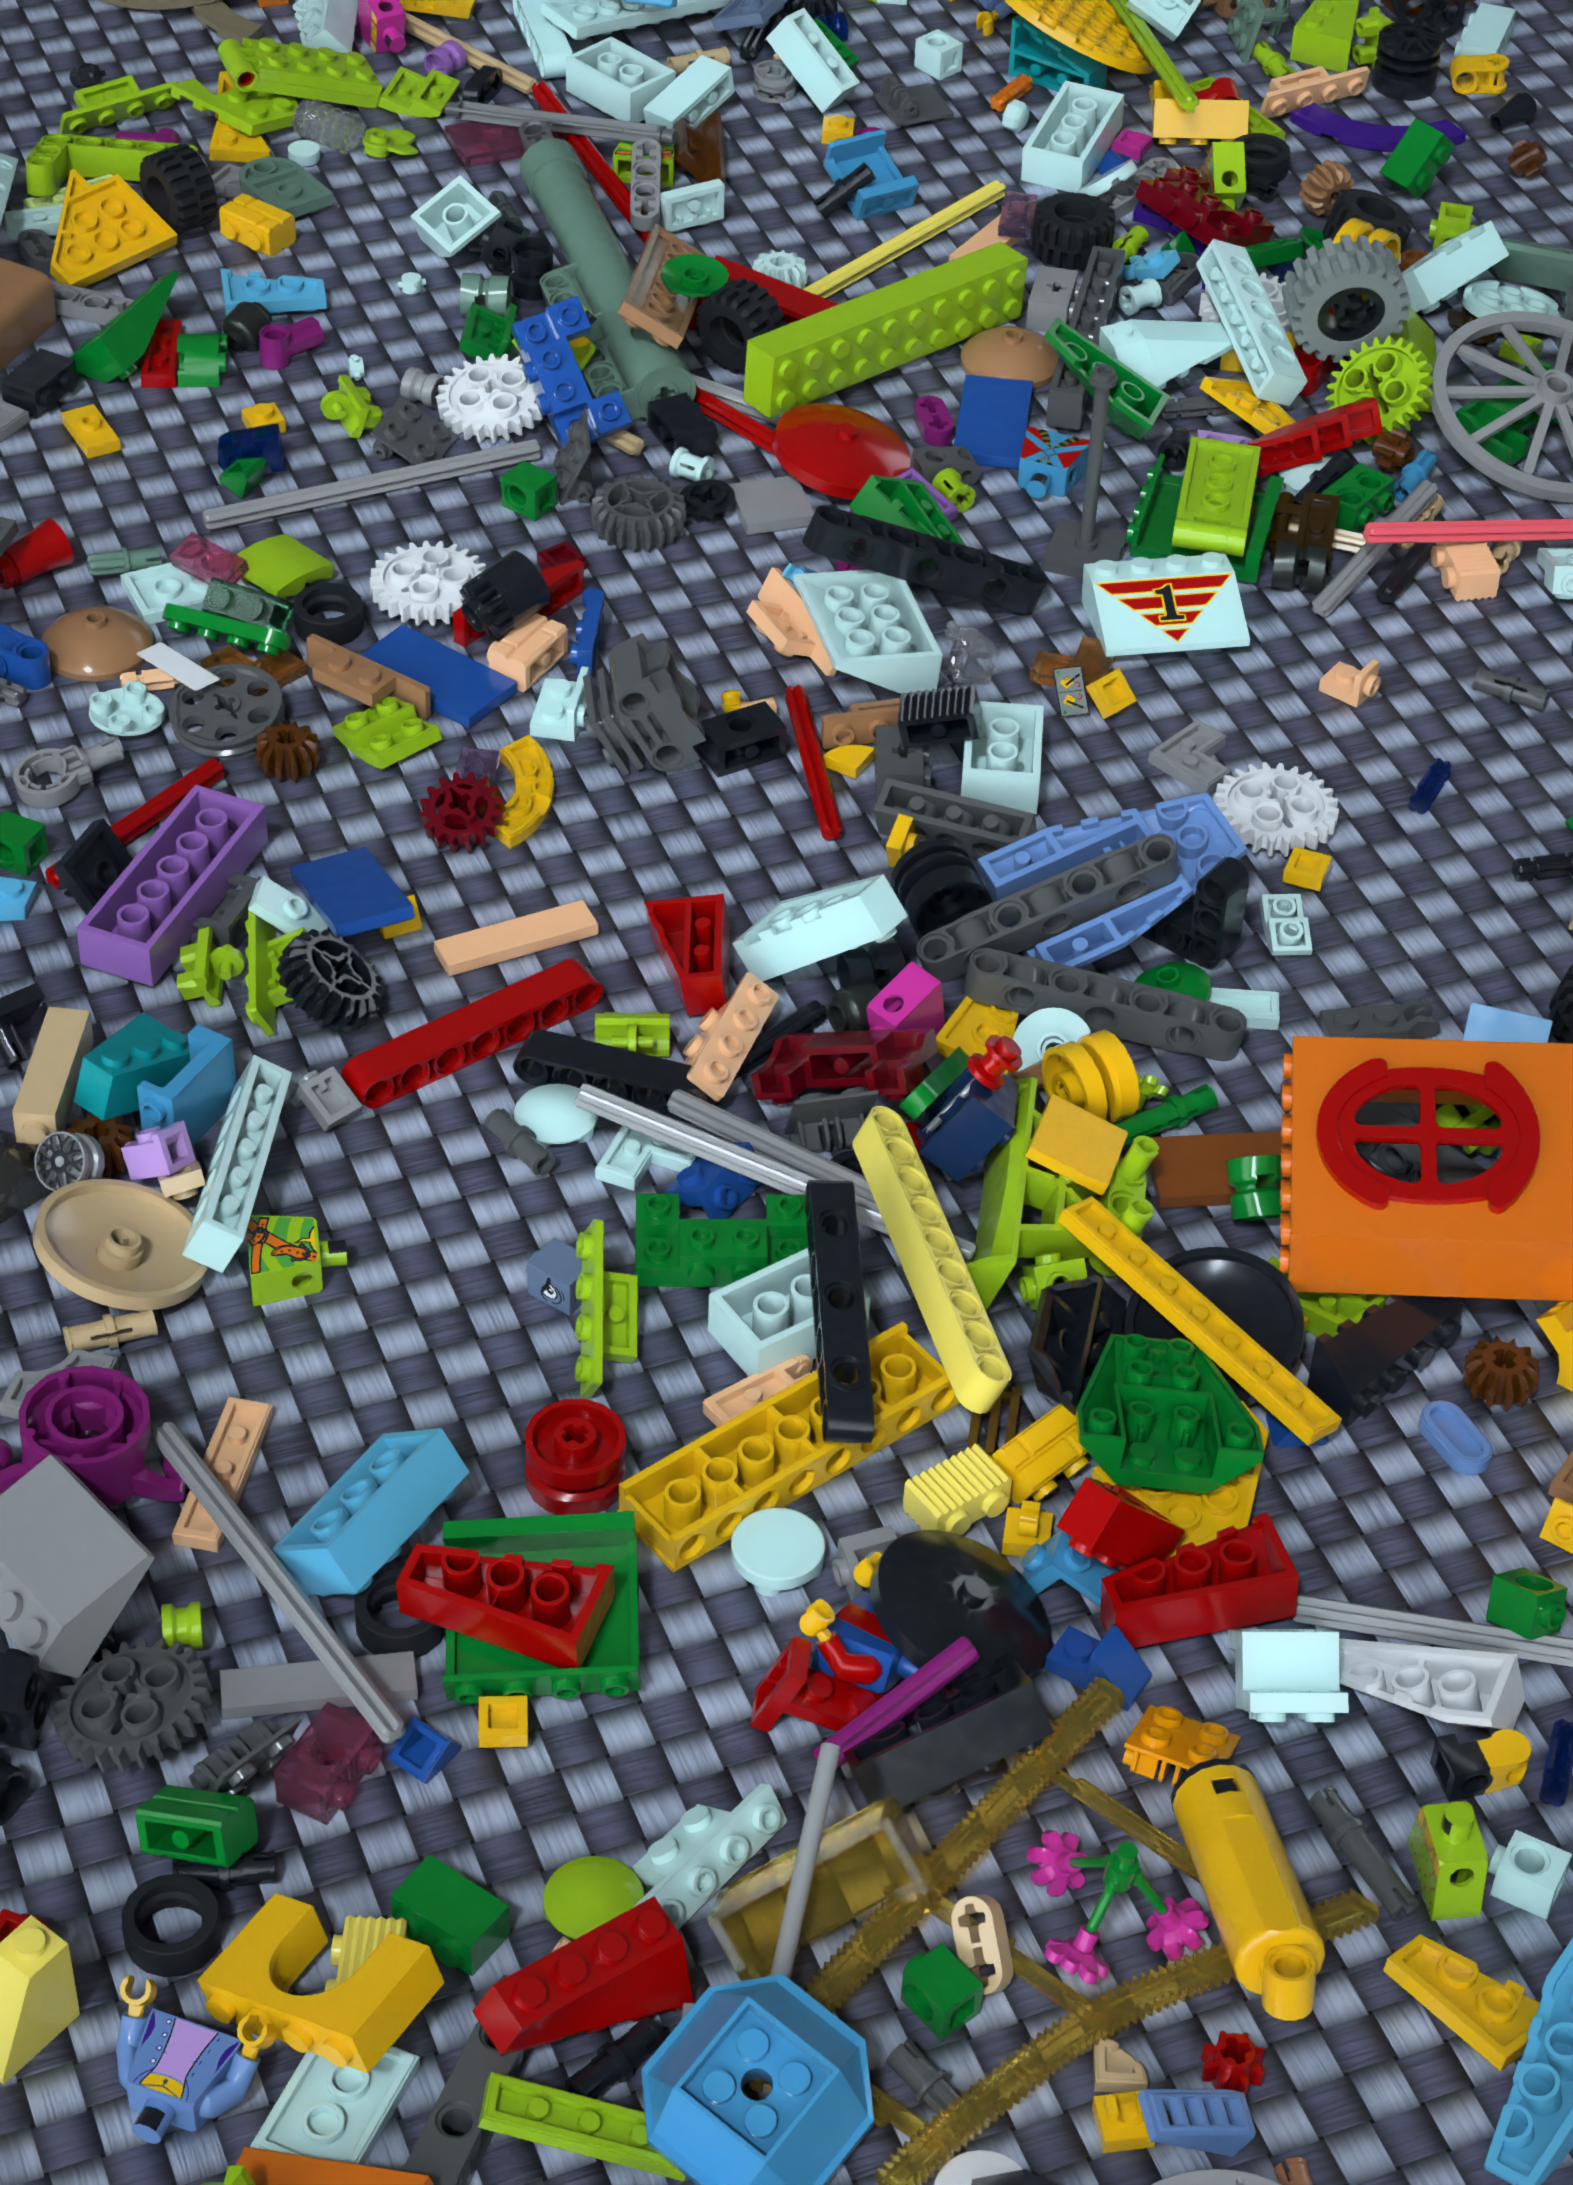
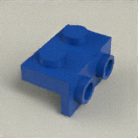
M731 1142L754 1152L750 1142ZM698 1157L691 1166L678 1173L677 1180L664 1193L679 1194V1206H702L708 1219H727L761 1183Z

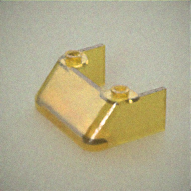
M889 1795L823 1831L796 1954L802 1946L886 1899L888 1902L899 1899L901 1905L905 1906L930 1892L933 1875L908 1820L894 1795ZM798 1846L722 1889L718 1893L707 1917L710 1927L741 1981L761 1978L763 1975L766 1977L770 1976Z

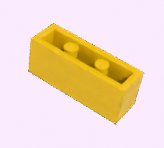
M1153 99L1151 137L1159 138L1158 144L1177 145V139H1190V145H1208L1209 139L1233 142L1236 138L1248 134L1249 100L1199 99V105L1194 107L1195 112L1188 113L1187 110L1181 109L1175 99Z

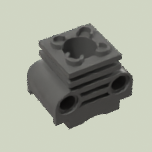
M641 633L614 646L609 652L608 657L611 679L604 668L596 670L599 687L590 674L583 676L585 693L581 694V699L588 712V717L584 718L585 726L593 739L598 738L604 746L602 751L607 762L610 765L616 764L623 777L630 774L628 757L636 770L644 768L642 752L655 769L663 772L674 771L700 760V754L694 745L706 741L704 727L696 718L700 706L698 692L690 679L677 669L674 662V653L665 640L651 646L645 635Z

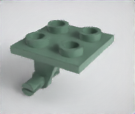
M1237 0V9L1234 17L1232 16L1229 19L1227 31L1242 63H1248L1262 22H1270L1267 30L1269 35L1279 36L1283 22L1288 19L1289 13L1287 10L1291 0H1278L1274 8H1266L1262 0Z

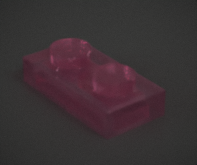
M193 532L169 555L172 566L225 594L249 570L245 559Z

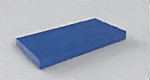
M965 375L954 446L967 448L980 466L1019 469L1021 451L1028 425L1033 381Z
M403 624L361 654V656L427 685L430 688L431 709L469 729L517 693V681Z
M366 847L290 867L292 880L335 936L341 935L342 938L415 918L412 903Z

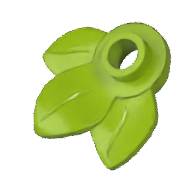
M371 128L365 131V136L362 139V144L365 146L364 152L373 157L385 158L389 156L390 152L400 155L418 154V150L410 145L416 140V136L404 129L397 128L388 132L383 128Z

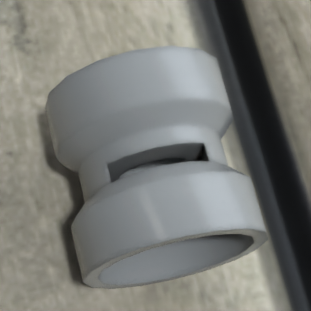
M409 367L401 381L400 395L410 402L422 401L424 406L436 409L438 408L436 395H439L438 386L444 385L443 379L445 376L437 373L428 375L420 368Z

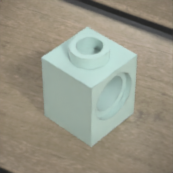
M939 29L918 37L915 43L914 66L939 81L958 73L962 68L963 43Z
M1515 1830L1507 1847L1500 1844L1497 1846L1489 1864L1488 1872L1495 1875L1490 1895L1547 1920L1564 1884L1572 1854Z

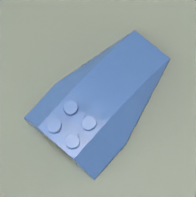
M1208 792L1156 803L1155 808L1138 812L1136 808L1120 811V816L1100 821L1096 816L1081 820V825L1063 828L1062 824L1047 827L978 858L977 864L993 903L1111 850L1125 847L1150 835L1159 833L1170 836L1175 841L1181 867L1180 875L1175 881L1021 951L1024 956L1081 968L1129 945L1194 895L1198 880L1224 857H1233L1239 860L1247 854V847ZM1158 858L1155 861H1162L1166 858ZM1086 890L1080 894H1087L1092 890ZM1010 923L1006 927L1015 926L1018 923Z

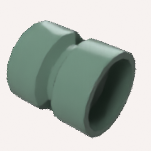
M463 273L460 285L461 317H466L472 302L504 316L511 303V277L507 275H491L489 279H484L482 274Z

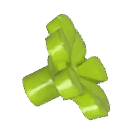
M1137 1074L1140 1090L1137 1113L1142 1111L1146 1099L1155 1097L1162 1100L1169 1092L1167 1087L1157 1084L1158 1078L1146 1074L1143 1079Z

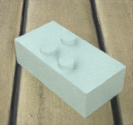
M1065 80L1023 147L1021 180L1077 193L1080 188L1089 182L1122 127L1125 94Z

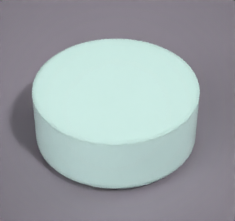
M310 140L295 141L288 146V159L302 167L313 166L320 160V147L316 142Z

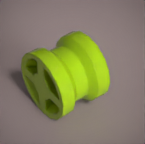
M193 1601L187 1607L176 1608L172 1603L162 1604V1633L167 1647L169 1648L174 1643L180 1642L182 1646L189 1645L194 1650L204 1649L201 1601Z

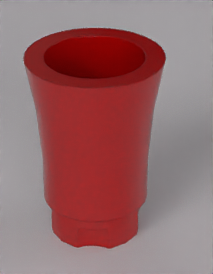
M46 518L33 530L9 544L0 557V587L9 589L16 584L21 585L34 577L74 562L71 544L64 531L54 520Z

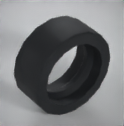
M1251 133L1242 135L1233 141L1244 142L1245 168H1254L1258 174L1277 182L1283 180L1288 174L1291 153L1289 145L1284 140L1265 133Z
M320 583L304 588L296 595L293 601V619L296 634L305 642H307L306 638L312 633L340 646L352 642L361 634L364 627L361 596L353 588L338 583ZM325 611H335L344 614L328 619L312 616Z
M390 1568L372 1576L374 1578L372 1584L355 1597L356 1634L363 1647L374 1655L414 1651V1658L420 1657L439 1644L446 1628L423 1620L407 1628H390L372 1619V1613L381 1605L398 1600L396 1581L403 1568Z
M182 1874L160 1875L142 1883L128 1896L122 1910L124 1944L132 1962L146 1973L161 1977L184 1976L202 1968L215 1955L221 1941L219 1903L211 1888L197 1878ZM182 1907L190 1909L202 1918L201 1928L192 1937L179 1943L162 1944L150 1941L141 1933L142 1924L152 1914L165 1908Z

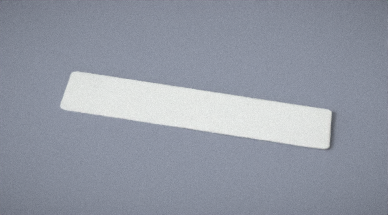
M162 642L137 653L138 656L194 691L220 680L214 674Z

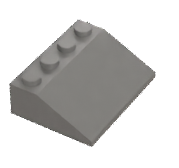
M52 1454L48 1455L0 1495V1628L20 1650L30 1654L35 1659L39 1669L79 1679L152 1564L155 1556L58 1456Z

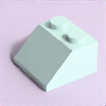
M460 175L410 215L420 239L439 257H452L502 216L495 206Z

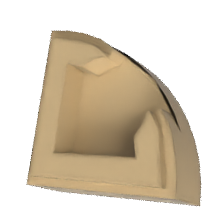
M1094 2036L1093 2040L1094 2092L1122 2093L1147 2089L1148 2080L1143 2065L1126 2051L1119 2048L1120 2044L1116 2041Z

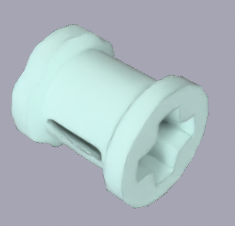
M1147 278L1140 285L1121 287L1118 293L1121 309L1130 316L1137 314L1139 309L1144 307L1154 308L1159 306L1162 302V294L1158 282L1155 279Z
M679 447L671 458L669 473L670 476L676 479L680 477L692 481L712 479L715 470V460L709 456L702 458L690 454L687 448Z

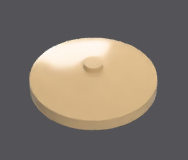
M88 1179L67 1184L51 1193L44 1200L38 1211L33 1228L32 1239L36 1255L49 1274L77 1295L113 1308L148 1311L167 1308L181 1303L199 1289L208 1269L207 1266L182 1255L194 1216L170 1197L164 1198L163 1193L133 1182L115 1179Z

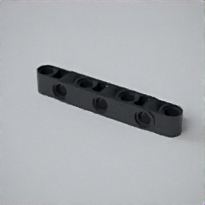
M825 505L816 508L802 539L803 544L817 554L1023 614H1031L1034 611L1048 583L1047 576L1039 569L1030 565ZM857 539H863L862 541L854 542Z
M808 1180L805 1192V1215L824 1442L871 1443L874 1433V1407L853 1181Z

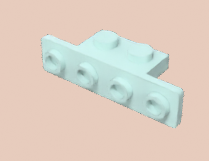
M760 1783L731 1812L700 1804L686 1811L682 1815L680 1822L662 1839L654 1842L649 1847L647 1853L633 1866V1870L641 1883L654 1886L634 1907L655 1896L678 1930L786 1824L787 1818L772 1786Z

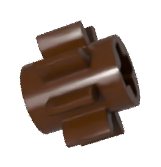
M1523 138L1511 145L1514 152L1508 156V161L1518 177L1525 174L1526 178L1533 179L1544 172L1542 165L1548 159L1543 147L1537 140L1531 143L1530 140Z
M1395 427L1392 428L1390 434L1385 432L1379 434L1372 448V456L1377 458L1375 464L1392 474L1395 473L1397 467L1403 469L1406 464L1411 463L1415 454V445L1410 443L1412 437L1408 436L1407 432Z

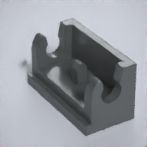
M239 873L231 874L227 881L233 885H240L243 889L241 891L238 889H228L225 893V898L209 918L198 917L193 925L199 929L210 926L213 931L212 941L217 947L230 944L238 949L248 936L245 927V921L248 919V904L251 901L256 883L262 877L253 878ZM194 932L191 936V944L197 943V932Z

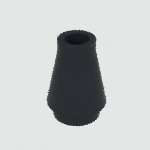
M1527 92L1515 93L1497 112L1491 115L1490 121L1492 126L1497 131H1501L1505 128L1531 121L1533 115L1537 112L1536 101Z
M1177 427L1161 442L1157 453L1158 458L1160 454H1165V467L1176 470L1186 466L1190 446L1189 432L1185 428Z

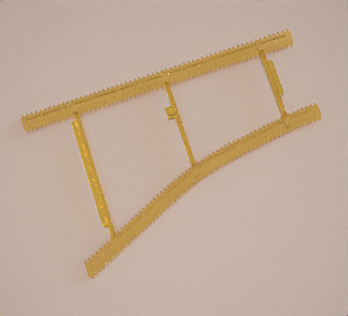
M1095 1677L1094 1682L1089 1683L1088 1689H1083L1082 1695L1078 1694L1077 1700L1072 1701L1071 1707L1067 1706L1065 1713L1061 1712L1060 1718H1055L1054 1725H1051L1054 1733L1045 1737L1043 1743L1037 1748L1025 1752V1756L1020 1755L1019 1762L1015 1761L1013 1768L1009 1767L1008 1773L1002 1774V1779L996 1781V1786H991L990 1793L985 1792L984 1799H979L978 1806L973 1805L972 1812L967 1811L966 1818L961 1817L960 1825L955 1824L954 1831L949 1830L948 1837L943 1836L942 1844L937 1843L936 1850L931 1849L930 1856H924V1862H919L918 1868L912 1869L911 1876L906 1875L905 1882H900L899 1889L894 1888L893 1896L887 1895V1901L881 1902L880 1909L875 1908L874 1915L869 1914L868 1922L863 1921L861 1929L856 1928L855 1935L850 1934L849 1942L844 1941L842 1949L837 1948L836 1955L830 1956V1962L825 1961L823 1969L818 1968L817 1976L811 1975L810 1983L805 1982L804 1991L831 2013L835 2014L836 2007L841 2008L842 2000L847 2001L848 1995L854 1994L855 1987L860 1988L861 1980L866 1981L868 1973L873 1974L874 1966L879 1967L880 1960H886L887 1953H892L893 1946L898 1947L899 1940L904 1941L905 1933L910 1934L912 1926L917 1927L918 1920H923L924 1913L929 1914L930 1912L952 1928L951 1914L955 1905L944 1898L942 1894H948V1888H953L954 1882L960 1881L961 1874L965 1875L967 1868H972L973 1861L978 1862L979 1855L983 1856L985 1849H990L991 1842L995 1843L997 1836H1002L1003 1829L1007 1830L1009 1823L1013 1824L1014 1818H1019L1020 1811H1025L1027 1804L1031 1805L1032 1798L1037 1799L1038 1792H1043L1044 1786H1049L1050 1780L1200 1884L1186 1848L1083 1778L1074 1779L1061 1770V1767L1066 1768L1067 1761H1072L1073 1755L1077 1756L1079 1749H1083L1084 1743H1089L1090 1737H1094L1095 1732L1100 1731L1101 1725H1106L1107 1719H1111L1112 1714L1117 1713L1118 1707H1123L1125 1696L1121 1689L1105 1678ZM1350 1888L1348 1895L1342 1891L1340 1898L1333 1895L1331 1902L1325 1898L1322 1905L1316 1902L1314 1909L1309 1906L1324 1945L1327 1939L1334 1942L1335 1935L1342 1938L1344 1932L1351 1935L1352 1929L1359 1932L1361 1925L1368 1928L1370 1922L1376 1925L1380 1915L1379 1907L1352 1888ZM969 1916L971 1925L981 1924ZM1007 1934L1013 1962V1972L1068 2011L1067 2017L1061 2016L1059 2024L1053 2021L1051 2029L1045 2027L1044 2033L1038 2032L1036 2039L1030 2038L1028 2045L1023 2043L1021 2050H1015L1014 2057L1008 2055L1007 2062L1000 2061L999 2069L993 2067L992 2074L985 2073L984 2081L978 2079L977 2086L970 2085L969 2093L963 2091L961 2099L955 2097L954 2105L948 2103L946 2111L940 2109L938 2117L933 2115L931 2123L927 2121L924 2123L870 2083L874 2124L879 2127H886L892 2124L910 2138V2142L904 2141L903 2149L897 2148L896 2155H890L889 2162L884 2161L883 2169H877L876 2180L878 2184L921 2185L922 2182L927 2183L928 2176L933 2177L934 2169L939 2171L941 2163L946 2165L953 2158L954 2151L959 2153L961 2145L967 2146L968 2139L974 2141L975 2133L981 2135L983 2127L989 2128L991 2121L997 2122L998 2115L1004 2116L1006 2109L1012 2110L1013 2102L1019 2104L1021 2097L1027 2098L1028 2090L1034 2092L1036 2085L1042 2086L1043 2079L1048 2081L1050 2073L1056 2075L1057 2068L1062 2070L1064 2063L1069 2065L1071 2058L1077 2059L1078 2053L1084 2055L1085 2048L1091 2050L1092 2044L1094 2043L1098 2046L1100 2039L1106 2041V2038L1113 2039L1117 2037L1118 2032L1122 2030V2026L1129 2028L1130 2021L1136 2024L1138 2017L1144 2020L1146 2013L1152 2016L1154 2010L1160 2013L1161 2007L1163 2006L1168 2009L1170 2002L1176 2006L1177 2000L1180 1999L1185 2002L1187 1995L1192 1999L1195 1992L1203 1995L1204 1988L1212 1991L1213 1984L1220 1988L1222 1981L1229 1984L1231 1977L1238 1981L1223 1941L1220 1940L1218 1947L1211 1944L1210 1950L1202 1947L1201 1954L1194 1951L1192 1958L1185 1954L1183 1961L1176 1958L1174 1965L1167 1961L1166 1968L1158 1965L1157 1972L1151 1968L1148 1975L1141 1972L1140 1979L1133 1976L1131 1983L1124 1980L1123 1987L1116 1984L1115 1991L1108 1988L1106 1995L1100 1993L1098 2000L1092 1997L1090 2002L1014 1948L1016 1940ZM752 2079L745 2085L752 2090L762 2092L763 2085H769V2083L762 2079Z

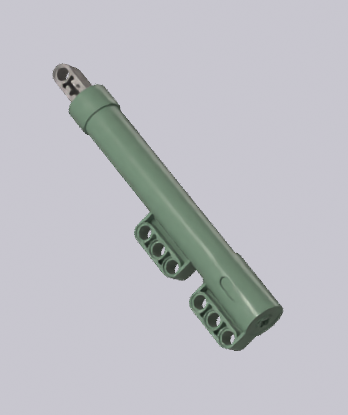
M531 119L524 122L519 127V134L525 151L519 165L520 176L532 200L540 207L568 265L549 271L541 277L540 286L546 306L578 296L581 304L585 305L598 318L591 326L590 334H588L596 345V351L581 371L592 399L619 390L632 421L641 417L648 420V402L686 392L691 400H694L696 382L678 348L660 345L652 338L651 333L641 327L639 329L631 327L623 321L622 315L617 313L634 270L588 183L587 172L573 146L565 140L554 138L544 120Z

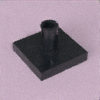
M102 818L93 821L54 866L53 870L59 877L60 889L64 890L67 888L64 894L68 897H73L87 915L133 858L106 820Z
M38 982L0 998V1054L6 1068L14 1067L16 1061L20 1064L31 1057L15 1027L29 1021L45 998Z

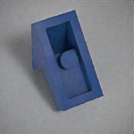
M1114 1624L1101 1641L1069 1625L1045 1658L1044 1669L1126 1711H1129L1150 1682L1152 1673L1124 1634Z

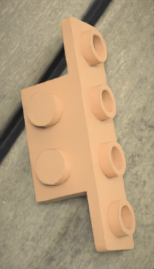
M1318 66L1273 78L1268 87L1271 92L1266 93L1260 113L1267 118H1271L1313 103L1319 105L1358 95L1364 91L1371 71L1367 66L1330 76L1323 66Z
M772 567L758 594L760 601L752 600L746 613L756 623V628L773 642V647L777 652L787 657H793V655L810 657L826 676L834 677L837 670L834 669L797 588L792 585L793 583L788 578L781 575L783 572L779 568Z
M747 972L742 977L726 1004L718 1011L711 1008L704 1015L697 1026L702 1032L700 1035L697 1033L683 1050V1054L687 1056L684 1064L692 1065L687 1074V1079L717 1102L725 1096L779 998V995L751 972Z

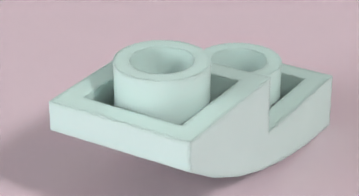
M1261 894L1259 902L1260 913L1271 955H1311L1313 949L1308 917H1304L1301 894Z

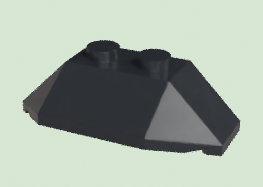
M1098 1275L1082 1280L1051 1285L1041 1290L1027 1353L1037 1390L1049 1403L1055 1407L1058 1404L1062 1405L1074 1416L1110 1335L1121 1334L1127 1301Z

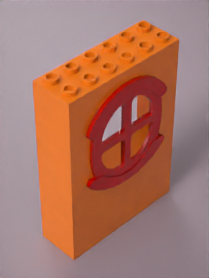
M1293 1036L1292 1053H1284L1283 1079H1291V1082H1282L1281 1108L1282 1111H1290V1114H1282L1281 1119L1282 1144H1289V1147L1281 1146L1282 1177H1289V1180L1281 1179L1280 1206L1281 1211H1289V1213H1280L1281 1245H1288V1247H1280L1279 1271L1288 1274V1281L1296 1292L1573 1301V1044ZM1368 1102L1419 1103L1420 1123L1416 1126L1360 1125L1355 1121V1116ZM1435 1104L1486 1105L1499 1118L1501 1126L1497 1129L1441 1127L1436 1123ZM1355 1144H1417L1420 1147L1421 1179L1415 1183H1408L1377 1171L1360 1157L1356 1151ZM1438 1145L1500 1147L1502 1150V1155L1497 1162L1478 1176L1452 1184H1444L1437 1179L1436 1148Z

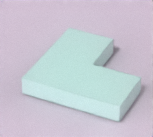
M622 1126L596 1166L595 1179L635 1191L651 1163L681 1172L683 1169L691 1166L698 1157Z

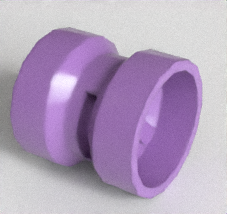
M454 40L445 41L438 48L428 52L424 57V66L428 74L431 69L450 76L452 72L462 69L467 62L465 50Z

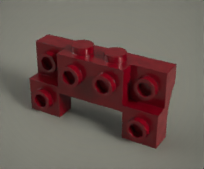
M1184 165L1181 169L1167 168L1164 177L1158 176L1155 180L1141 179L1135 198L1206 246L1213 239L1241 247L1270 240L1275 226L1264 219V213L1253 208H1247L1246 211L1232 209L1223 203L1218 196L1207 192L1210 183L1200 177V172L1193 167Z
M934 1027L783 1034L775 1040L773 1050L767 1062L751 1075L755 1099H772L773 1104H786L796 1100L797 1095L806 1088L827 1087V1089L836 1090L848 1086H865L868 1088V1091L878 1090V1095H885L887 1100L907 1098L911 1094L910 1092L924 1081L922 1070L924 1062L938 1052Z

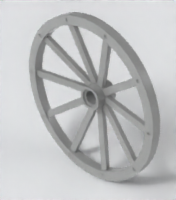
M1511 311L1486 315L1466 323L1451 334L1442 345L1433 363V371L1430 373L1435 382L1429 385L1433 392V396L1429 397L1440 429L1450 444L1464 459L1494 481L1532 497L1573 503V483L1552 481L1532 475L1551 419L1557 418L1573 460V423L1569 415L1570 413L1573 416V378L1565 372L1573 342V321L1537 312ZM1517 331H1532L1561 338L1554 369L1545 370ZM1502 332L1533 375L1467 346V344L1482 336ZM1457 354L1524 384V386H1447V369L1449 362ZM1530 398L1471 435L1467 433L1459 422L1449 399ZM1533 411L1540 415L1522 471L1500 461L1479 445Z

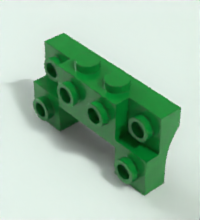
M1538 358L1546 371L1554 369L1552 365ZM1527 366L1521 369L1522 371H1525L1533 375V373ZM1507 378L1500 381L1496 386H1524V384ZM1475 398L1458 409L1455 415L1467 433L1471 435L1530 398ZM1535 411L1529 413L1481 442L1480 446L1509 466L1513 465L1527 455L1530 438L1521 433L1537 423L1540 415ZM1569 413L1570 418H1571L1572 423H1573V416ZM1557 418L1551 419L1555 424L1559 425Z
M636 1193L635 1275H638V1287H725L808 1248L805 1195L766 1194V1219H679V1194Z

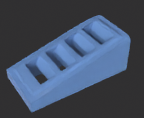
M1143 2089L1137 2094L1151 2142L1234 2157L1255 2137V2126L1243 2092L1227 2089ZM1166 2111L1170 2112L1173 2125H1170Z

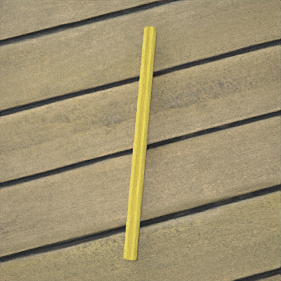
M998 180L988 183L808 285L803 290L825 299L1003 198L1005 196V184L1000 183Z

